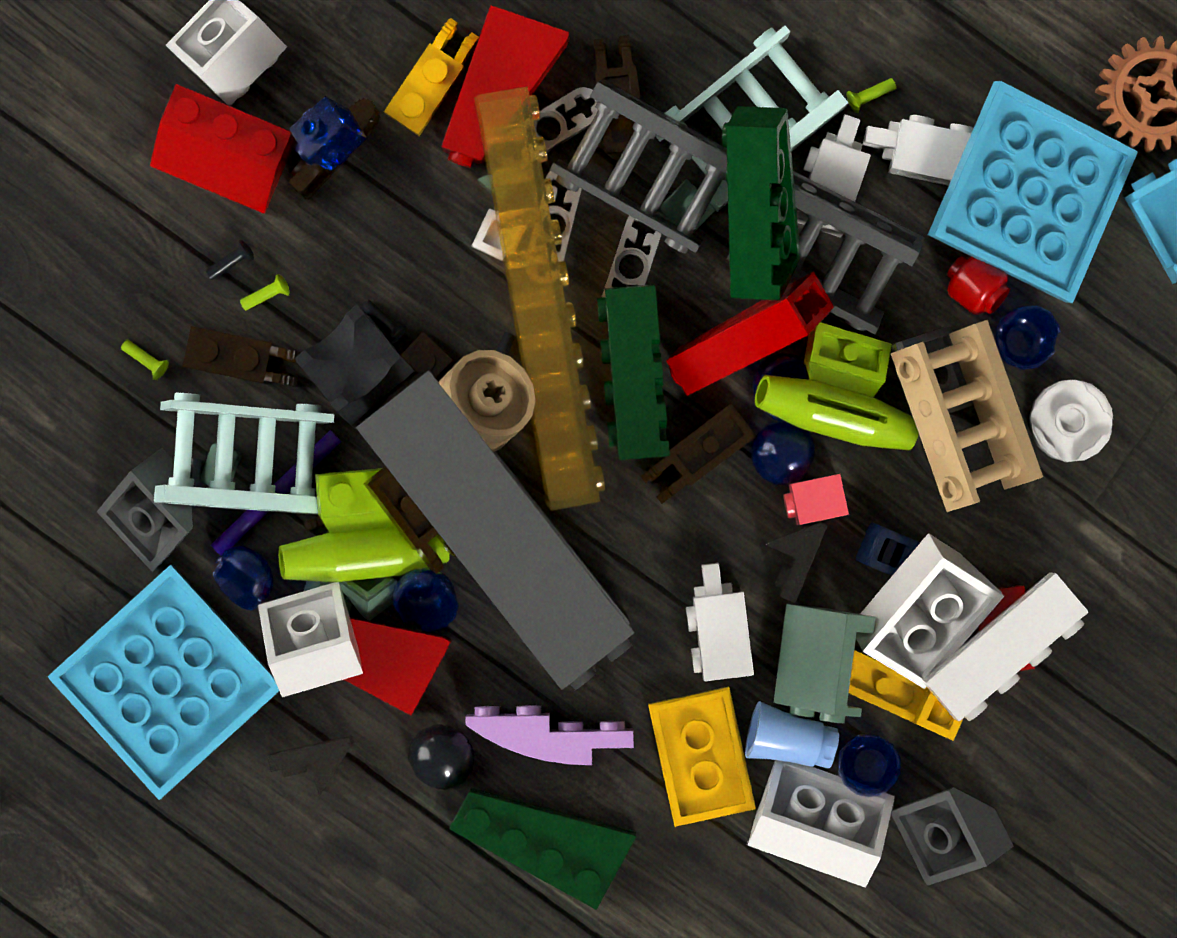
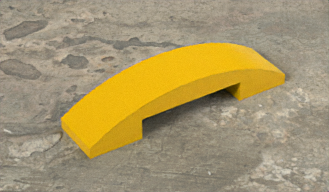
M854 650L849 694L954 741L963 719L961 721L955 720L927 686L924 689L881 662Z

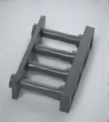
M601 79L597 82L590 95L591 98L598 101L595 106L598 111L570 163L567 164L558 159L553 163L550 171L558 175L556 181L562 186L575 192L582 188L667 236L664 242L675 250L686 254L688 249L696 253L703 240L693 235V232L722 180L726 181L727 149L617 86ZM621 114L634 121L632 128L635 131L606 184H603L583 172L612 119H618ZM656 135L671 142L669 146L671 153L645 200L640 205L620 194V191L649 139L654 140ZM694 155L708 163L705 168L708 173L677 226L659 216L656 212L685 160H691Z
M793 171L796 208L805 212L808 219L799 235L800 260L788 285L808 274L800 269L823 225L829 224L843 231L846 237L823 281L818 280L834 305V308L830 311L831 313L845 319V322L850 327L858 331L867 330L876 334L884 315V311L875 307L898 263L904 262L913 266L925 237ZM867 243L881 250L883 257L861 298L858 299L838 289V286L860 245ZM730 253L726 259L728 261H730Z

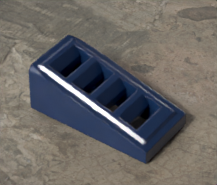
M870 523L856 555V561L892 576L920 542L875 523ZM899 542L902 544V547L892 567L889 563Z

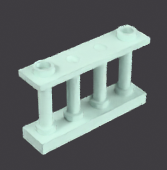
M784 26L777 32L772 27L765 31L753 42L756 49L684 108L679 110L675 105L664 114L686 125L684 122L704 107L723 130L724 123L729 122L732 115L717 98V95L735 81L757 107L779 108L749 71L767 55L808 104L805 108L809 111V114L798 123L793 118L788 119L791 152L844 110L848 101L839 90L830 97L825 91L822 93L818 91L781 45V43L788 39L790 30ZM656 135V138H657L660 142L664 139V138H662V137ZM693 155L692 159L706 175L708 171L705 168L708 163ZM722 180L710 202L717 212L728 204V185L725 180Z
M175 393L174 400L161 402L160 410L178 412L173 477H169L168 485L155 486L154 503L318 515L317 497H315L316 489L312 488L316 424L334 423V414L321 413V406L312 404H296V411L204 403L200 402L199 394ZM195 413L219 415L214 481H210L209 488L194 487V479H190ZM235 417L259 419L255 484H250V491L235 490V482H231ZM276 420L299 422L295 487H291L290 494L275 493L276 486L271 485Z

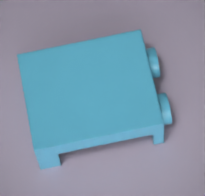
M1177 159L1167 164L1171 172L1157 179L1152 172L1132 183L1131 186L1135 192L1125 197L1128 206L1172 284L1177 282Z

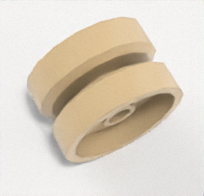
M477 350L463 356L439 380V384L493 452L501 449L532 418L536 402L533 383L525 369L510 356L495 350Z

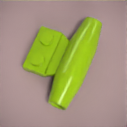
M821 322L808 335L804 365H806L809 380L765 375L760 380L756 390L755 405L757 408L798 428L856 445L911 450L919 436L913 416L874 398L886 381L892 344Z
M382 468L315 474L318 516L329 533L279 546V567L282 579L334 583L400 576L428 568L417 551L411 548L364 485L368 479ZM436 535L428 544L440 557L442 564L447 563L450 553L447 552Z

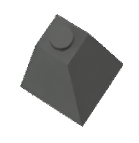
M160 448L132 469L97 510V513L152 572L164 562L193 529L192 505L154 503L155 486L168 485L169 477H173L174 460L163 448Z
M954 787L894 808L891 811V815L927 886L986 867L1014 847L996 810Z

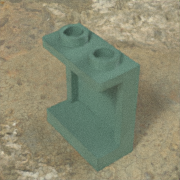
M786 604L773 703L790 706L789 714L814 717L815 712H820L819 720L826 722L845 723V716L861 717L862 708L847 705L856 633L874 634L876 617L816 606Z

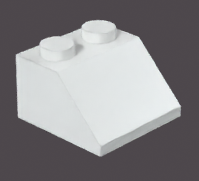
M209 0L166 44L228 106H231L237 98L242 97L248 91L250 85L267 68L271 67L277 61L279 55L287 48L275 33L239 0Z
M339 582L258 605L268 666L282 697L363 674L357 641Z

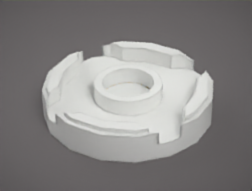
M1058 381L1045 388L1033 402L1029 415L1030 432L1037 446L1051 458L1064 462L1086 460L1099 453L1109 441L1112 432L1113 413L1105 394L1094 385L1084 381Z

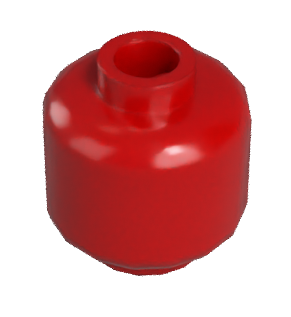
M963 256L959 257L947 272V276L951 279L948 285V295L974 315H980L984 312L992 314L1001 306L1010 292V288L1007 286V273L972 256L968 259H965Z

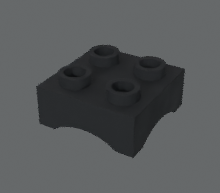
M358 305L346 313L342 322L329 336L316 345L305 349L294 358L334 409L351 426L414 372L391 342Z

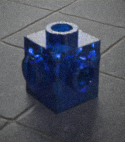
M327 96L320 100L313 108L307 110L302 115V118L290 128L298 143L295 149L300 157L310 165L316 163L329 171L345 162L349 155L367 139L351 111Z

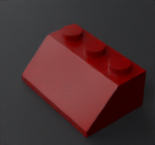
M176 84L159 124L150 167L265 214L297 138L291 131Z

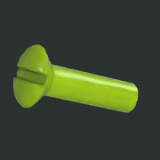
M890 78L857 94L847 91L848 104L855 113H859L862 104L895 90L896 84Z
M277 274L273 283L242 298L240 303L246 311L279 293L289 296V286L280 274Z
M129 339L121 346V350L152 371L153 380L159 379L166 372L169 365L168 360L158 361Z

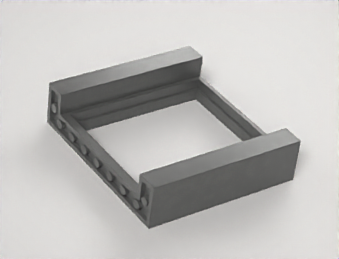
M429 370L356 427L561 690L569 684L574 690H577L596 675L595 664L603 657L607 656L612 662L633 646L628 640L634 634L633 629L629 626L630 621L498 453L490 449Z

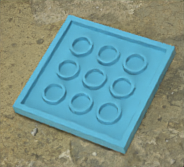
M994 81L928 235L992 265L1063 302L1073 303L1138 151L1002 81Z
M173 564L168 566L48 676L50 681L158 800L171 791L279 692L274 677L268 668Z

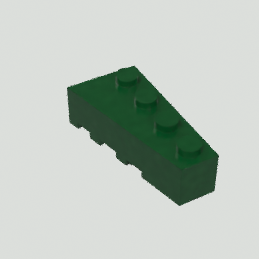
M737 106L729 122L724 123L722 130L723 147L727 148L726 182L728 185L731 298L781 300L800 260L787 108Z
M654 284L604 288L605 297L597 298L599 323L607 322L608 339H600L602 364H611L612 380L604 381L606 406L614 405L615 422H607L609 447H617L619 460L670 456L669 441L666 439L667 416L662 389L663 369L661 352L659 350L660 334L656 287Z
M471 788L449 828L597 910L637 837L634 830L619 828L600 821L581 818L551 808L524 803L520 800Z

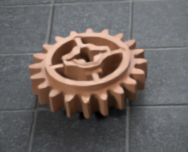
M1159 36L1155 39L1152 48H1150L1147 39L1142 37L1137 42V51L1127 43L1121 48L1124 59L1115 54L1108 59L1115 71L1103 69L1100 72L1099 76L1109 84L1101 85L1095 89V93L1107 97V100L1103 101L1096 108L1098 111H1110L1111 113L1103 122L1104 127L1115 123L1119 126L1115 132L1114 139L1117 140L1127 133L1130 135L1129 147L1134 148L1140 140H1143L1145 152L1149 153L1154 149L1156 141H1158L1160 148L1165 152L1171 149V138L1177 143V120L1170 125L1153 127L1150 124L1157 113H1169L1171 111L1177 113V90L1172 79V72L1174 71L1177 74V40L1168 49H1165L1163 36ZM1158 63L1155 72L1151 76H1139L1136 78L1128 74L1137 65ZM1153 86L1158 88L1157 95L1161 98L1155 103L1150 101L1151 94L1147 92ZM1122 91L1127 92V96L1135 104V118L1129 113L1124 104Z

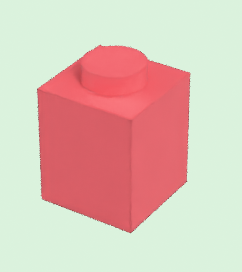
M840 474L789 484L790 493L783 494L788 519L795 517L797 525L849 515Z

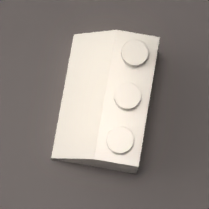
M928 533L860 613L876 617L874 634L857 632L856 640L864 653L925 689L926 685L922 680L964 644L1003 599L1004 595L959 552Z
M775 760L755 815L748 846L866 888L881 859L895 796L814 767Z

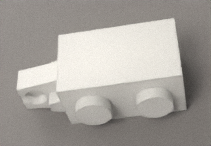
M844 115L837 135L827 132L819 149L811 146L803 170L811 172L808 179L855 202L871 155L861 152L863 144L854 141L860 119ZM796 208L797 223L805 225L808 219L806 213ZM829 224L823 225L821 229L825 233L840 238L844 234L843 231Z
M910 115L909 120L902 119L900 123L890 121L888 129L867 126L863 145L883 150L882 159L890 161L888 173L949 186L974 128L961 124H951L950 129L933 126L934 119Z
M719 563L702 564L704 586L694 587L695 597H693V606L686 607L689 632L697 631L699 646L698 648H691L694 673L702 672L703 681L753 676L754 670L744 592H733L731 583L721 584Z

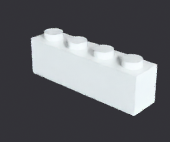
M1049 572L927 675L922 682L955 720L961 721L965 717L968 721H971L987 708L988 705L984 701L996 690L1003 694L1019 681L1020 677L1016 673L1028 663L1034 667L1047 658L1052 652L1049 645L1062 635L1066 640L1080 630L1085 624L1081 618L1088 613V610L1056 573Z

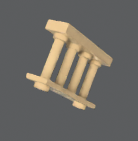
M988 320L949 333L952 346L927 353L924 342H920L891 353L897 375L903 387L947 512L980 502L976 488L999 479L1005 490L1043 477ZM959 361L967 385L942 393L934 369ZM973 400L981 424L956 433L948 409ZM987 440L994 464L970 473L962 449Z

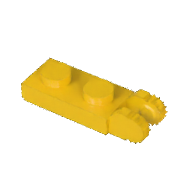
M452 18L448 19L433 44L429 43L384 110L386 115L418 136L421 135L465 69L464 63L479 40V36L471 32L463 40L454 59L442 51L457 31L458 22Z

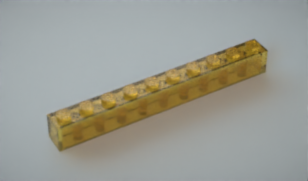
M528 86L480 94L474 97L520 359L522 367L533 383L536 400L531 421L546 506L552 511L600 502L599 491L605 490V483L601 466L594 467L592 450H598V443L594 426H587L584 410L591 408L587 385H580L577 369L583 368V357L580 344L572 343L570 328L576 327V317L572 302L565 303L563 286L569 285V277L565 261L558 262L555 245L562 244L559 222L557 219L551 220L548 204L554 203V191L551 179H544L541 162L547 161V152L543 136L536 137L534 121L540 120L536 95L529 96Z

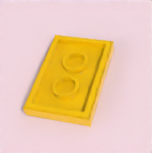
M729 686L648 704L675 827L756 809Z

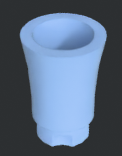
M759 701L751 717L746 739L745 756L746 758L771 759L810 767L817 765L830 768L838 747V729L824 726L823 722L789 714Z

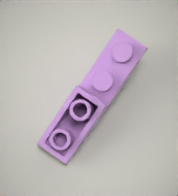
M537 705L516 706V713L500 714L499 706L475 707V714L466 715V726L482 737L524 756L549 762L592 765V748H634L633 728H625V721H601L600 729H583V722L578 721L558 722V729H550V713H541V706Z

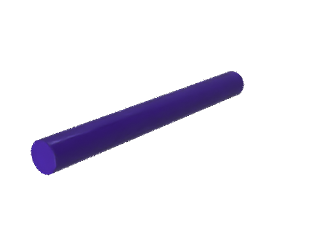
M331 430L314 445L313 469L342 442ZM296 463L273 484L276 486L275 493L288 494L291 487H295ZM246 510L211 546L219 555L223 556L269 511Z

